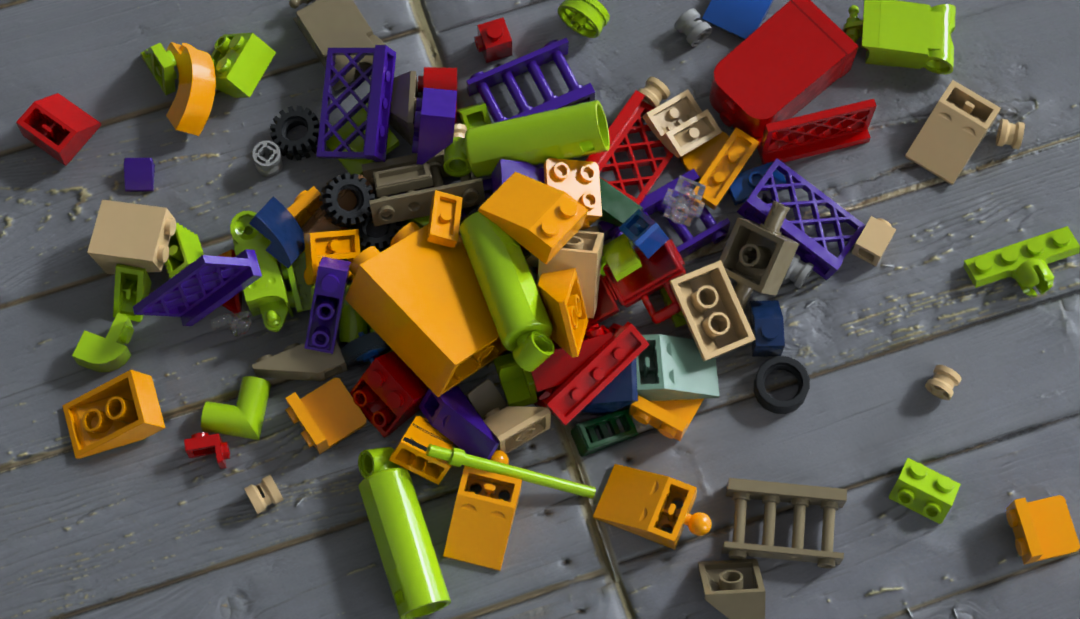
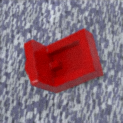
M205 432L191 435V438L184 439L185 451L189 458L216 454L220 469L226 468V459H230L228 442L222 441L219 433L212 435Z

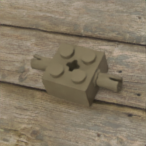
M777 201L772 202L764 224L738 217L719 261H722L727 275L737 282L734 291L743 311H745L753 290L763 294L777 295L800 244L781 235L780 228L790 207L784 206V204Z

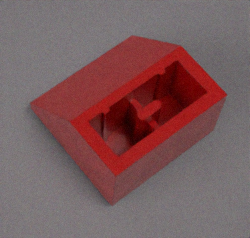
M59 93L34 101L16 122L25 138L65 166L101 126L99 121Z
M392 351L374 359L350 394L353 397L354 403L359 406L365 417L386 438L420 410L418 406L429 388Z

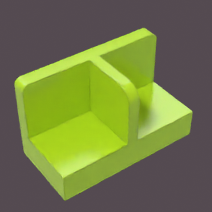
M513 352L493 360L508 406L523 407L538 402L532 375L516 363Z

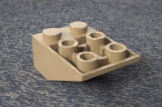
M952 80L905 157L953 185L994 123L1001 108Z

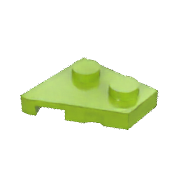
M161 43L155 44L141 52L140 56L164 94L169 95L175 92L177 74L174 66L177 63L170 50L166 51Z

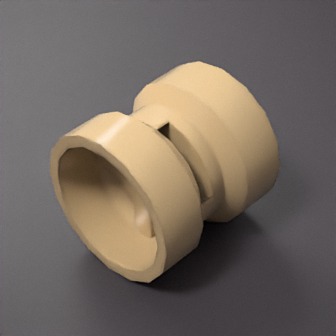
M271 475L262 478L261 483L257 485L251 484L244 488L257 514L265 511L268 505L272 503L278 504L284 500Z

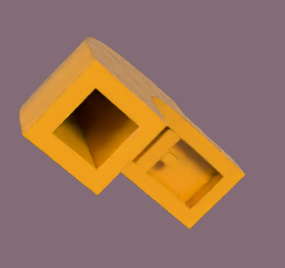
M170 42L166 51L170 50L176 60L179 72V85L175 99L166 117L175 130L200 136L210 115L215 96L216 74L214 63L207 52L198 50L187 43L180 45Z

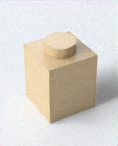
M871 216L855 243L852 254L877 266L896 229L888 221Z

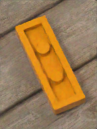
M736 127L692 191L691 196L715 210L760 142Z

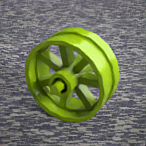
M565 0L558 7V14L562 21L573 31L588 38L598 37L602 32V28L610 20L608 11L598 0Z

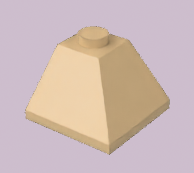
M507 406L501 410L499 408L491 410L484 416L485 419L483 421L500 443L496 450H501L507 454L550 429L551 411L548 407Z

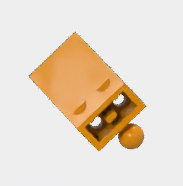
M495 450L490 460L509 465L507 454L501 450ZM464 466L443 557L501 571L522 489V480ZM473 485H479L482 488L479 494L470 491ZM501 492H508L510 498L504 501L499 499V494Z
M614 464L593 515V518L674 550L685 525L696 536L706 535L712 526L711 519L707 514L702 512L690 514L697 497V487L668 476L619 464ZM676 500L683 503V506L679 509H676V505L673 503ZM664 527H670L672 529V533L670 534L668 532L663 531L662 529Z

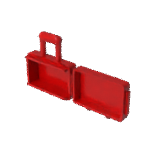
M668 240L649 259L637 247L634 248L640 258L642 267L618 282L611 272L609 265L606 264L603 267L606 276H602L600 273L596 312L594 318H588V324L596 322L599 324L617 314L620 310L616 302L617 299H619L624 307H629L642 300L652 322L655 324L661 323L679 313L681 308L669 281L685 275L686 270L683 266L685 262L673 240ZM664 287L672 303L656 312L648 296Z

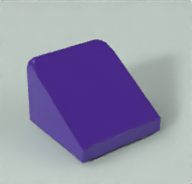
M124 158L125 191H154L155 164L152 158Z

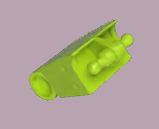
M864 0L863 20L858 18L859 8L856 5L849 7L850 15L843 25V32L855 43L859 37H862V47L866 48L865 64L915 69L924 67L933 73L945 75L953 72L954 45L951 33L955 30L956 7L954 5L941 4L931 7L928 4L898 0Z
M242 211L234 216L230 224L235 255L237 256L245 249L255 250L262 277L243 290L245 300L253 316L261 314L265 327L269 331L279 332L285 323L288 313H290L291 317H294L285 282L277 259L266 251L271 241L249 224L257 213Z

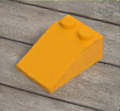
M514 172L478 209L482 215L499 226L544 264H547L582 228L588 212L584 206L566 192L518 172Z
M576 268L542 273L536 286L553 326L551 339L572 358L578 357L588 325V317Z
M129 370L62 405L74 455L77 459L141 441L165 429L152 376L134 370Z

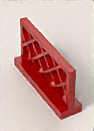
M636 90L608 129L610 149L605 152L591 154L586 161L598 164L599 175L601 172L613 170L616 181L606 182L640 205L674 154L660 140L648 141L646 132L652 130L648 125H643L641 115L655 107L644 102L646 95ZM640 133L642 142L630 144L627 135ZM664 147L666 156L654 158L651 148ZM645 149L648 159L635 160L633 150ZM626 151L629 161L617 163L614 154ZM651 166L653 175L641 177L638 167ZM632 168L635 178L622 180L619 170ZM637 185L640 192L639 196L635 198L626 193L624 186Z
M865 100L766 124L763 136L756 139L760 142L757 149L762 165L773 162L776 158L784 163L869 142L871 137L868 127L877 106L875 100Z
M627 322L624 326L613 323L608 328L612 332L613 337L563 384L543 390L537 396L538 402L533 404L536 407H548L551 415L555 416L561 424L566 426L650 344L632 323Z

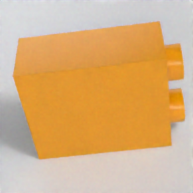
M411 222L395 234L390 242L391 247L380 252L375 246H370L352 261L349 271L355 277L345 300L437 397H440L508 350L505 349L500 340L461 236L458 235V242L455 248L428 242L429 224L420 228L415 222Z

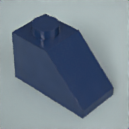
M750 301V324L756 339L752 341V357L781 356L785 347L783 315L779 301Z

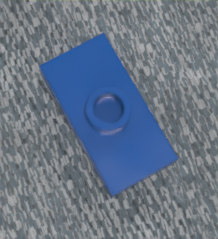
M773 162L739 173L728 190L734 205L745 202ZM775 169L773 172L775 184H787L784 175Z

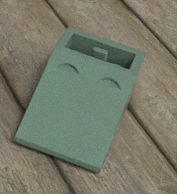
M662 334L642 335L650 345L636 357L637 393L639 396L648 401L720 397L716 358L703 361L694 339Z

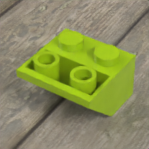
M254 33L224 34L216 41L215 49L211 54L216 74L215 89L234 98H250L276 52Z

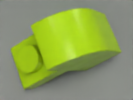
M117 313L106 338L84 330L72 355L76 363L96 372H111L126 364L131 357V353L124 344L130 342L134 333L129 317Z

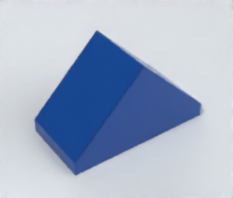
M640 209L619 227V230L648 259L669 240L660 226Z

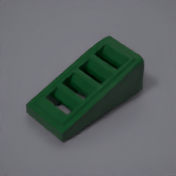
M625 408L576 424L571 430V435L580 456L583 457L638 435V432L628 409ZM616 419L620 420L625 432H620ZM606 423L609 424L613 436H610L608 429L605 425ZM597 427L602 440L598 439L594 428Z

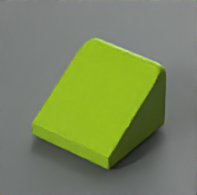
M484 102L457 110L461 124H464L467 130L491 124L487 106Z

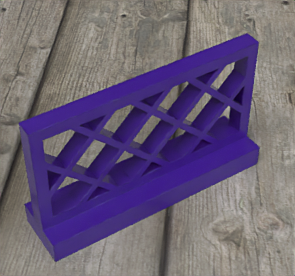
M375 45V48H328L316 157L323 159H371L375 162H385L396 63V52L386 45ZM336 55H345L350 62L338 71L335 68ZM366 55H373L372 65L364 72L357 63ZM355 67L361 76L349 85L343 77ZM341 80L347 89L336 99L332 95V87ZM366 80L370 85V91L361 99L355 90ZM352 94L358 103L347 113L340 104ZM338 108L344 117L332 126L329 122V114ZM364 108L367 112V120L358 126L352 117L360 109ZM349 121L356 130L344 140L337 131ZM335 135L341 144L334 151H326V142ZM360 135L364 139L363 152H354L349 144Z
M776 158L751 194L740 206L737 213L745 219L764 224L772 203L766 204L757 197V194L760 191H770L772 202H779L777 190L788 189L791 202H783L782 204L793 208L795 220L788 221L786 218L784 219L780 228L781 235L800 243L796 254L800 256L803 262L812 263L814 265L813 271L827 280L839 269L843 259L866 225ZM775 169L785 175L787 184H775L773 177ZM795 189L806 191L809 201H797ZM811 206L813 219L802 220L799 207ZM817 206L827 207L830 210L831 218L820 219ZM833 223L836 236L824 237L822 224ZM840 223H848L856 229L852 235L843 236ZM815 225L818 238H811L805 234L803 226ZM826 243H838L840 253L837 257L827 250Z
M245 249L236 257L202 255L134 305V314L180 317L183 326H193L262 277L255 250Z

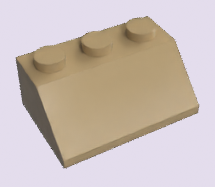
M721 260L669 281L703 361L719 357L756 340Z

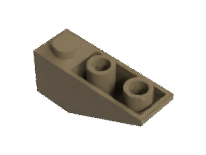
M337 341L335 342L333 354L305 349V343L301 345L295 343L284 348V352L274 356L272 354L262 356L256 361L257 363L252 364L256 377L324 381L348 371Z

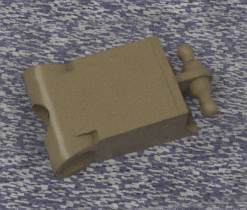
M353 0L289 1L290 7L294 9L298 8L302 3L308 4L312 2V4L297 11V17L293 18V20L325 69L328 48H375V45H386L373 34L372 29ZM336 55L335 68L340 71L350 62L345 55ZM366 55L357 63L364 72L372 65L373 55ZM353 67L343 78L350 84L356 80L360 73ZM339 80L333 86L334 92L345 87V85Z

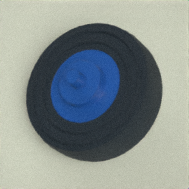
M364 331L358 333V338L352 340L341 349V353L348 366H357L368 362L372 363L375 358L386 354L391 348L376 332L364 334Z

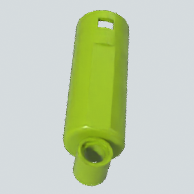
M594 100L469 128L465 133V138L453 137V143L444 149V170L447 174L454 177H463L472 171L476 177L485 178L492 176L491 173L500 159L528 162L533 166L544 165L548 158L572 159L608 151L610 149V137L603 107L600 101Z
M478 211L462 222L459 234L505 349L513 352L516 363L522 369L532 372L554 353L555 347L549 338L553 330L552 323L520 244Z
M392 447L363 450L358 457V467L365 479L360 482L359 490L400 619H414L439 611L448 606L451 600L409 471L389 461V457L394 451Z

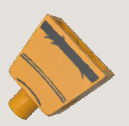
M416 416L389 457V461L439 485L451 468V465L448 464V461L427 456V447L429 444L451 449L453 442L435 429L426 417Z

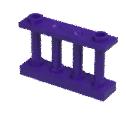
M567 38L552 40L541 49L485 73L477 72L470 79L466 80L468 95L472 96L476 93L481 95L494 123L595 100V90L591 83L584 86L579 85L564 57L568 54L569 41ZM553 60L569 89L568 93L559 97L554 96L539 66ZM528 71L544 99L543 104L534 108L528 105L514 78ZM504 82L519 113L510 118L504 117L489 89L490 87Z
M694 169L648 194L640 204L643 207V212L649 217L657 211L664 213L683 241V244L676 247L682 259L711 242L716 244L722 241L728 235L731 223L726 218L717 224L705 205L691 196L700 179ZM681 197L688 200L707 228V230L695 237L691 235L672 207L673 202ZM605 221L598 223L599 232L604 233V241L609 238L614 240L623 234L619 230V226Z

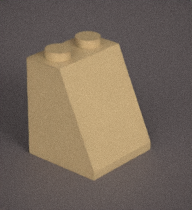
M102 200L87 253L106 274H115L117 264L145 268L147 273L161 272L164 262L169 257L168 245L171 236L176 231V220L170 211L164 207Z
M579 230L547 264L538 260L537 284L542 273L576 268L588 318H594L597 308L604 233Z

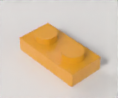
M435 190L431 200L427 233L428 242L455 248L458 242L463 197Z

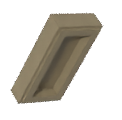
M425 162L423 165L412 164L373 173L378 197L434 186L428 162Z

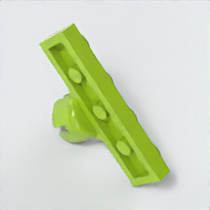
M1066 226L964 260L963 267L975 288L1012 277L1017 281L1024 294L1029 297H1037V293L1033 289L1034 286H1036L1041 295L1045 294L1053 286L1054 275L1047 264L1079 254L1080 245L1069 227Z

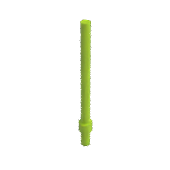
M429 444L427 447V456L448 461L449 465L457 467L465 465L591 499L594 498L596 488L466 454L463 449L455 447L447 449Z

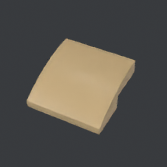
M688 89L642 116L656 137L677 158L684 156L722 133L709 110L706 109L702 112Z

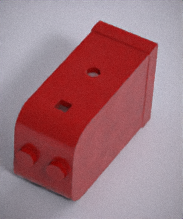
M790 0L716 65L709 95L710 103L719 113L720 119L726 126H732L734 129L737 127L754 139L763 136L766 124L792 118L837 79L846 75L852 68L859 46L811 0Z

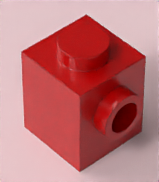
M504 17L477 25L478 36H475L474 40L478 52H483L486 63L512 56V39Z

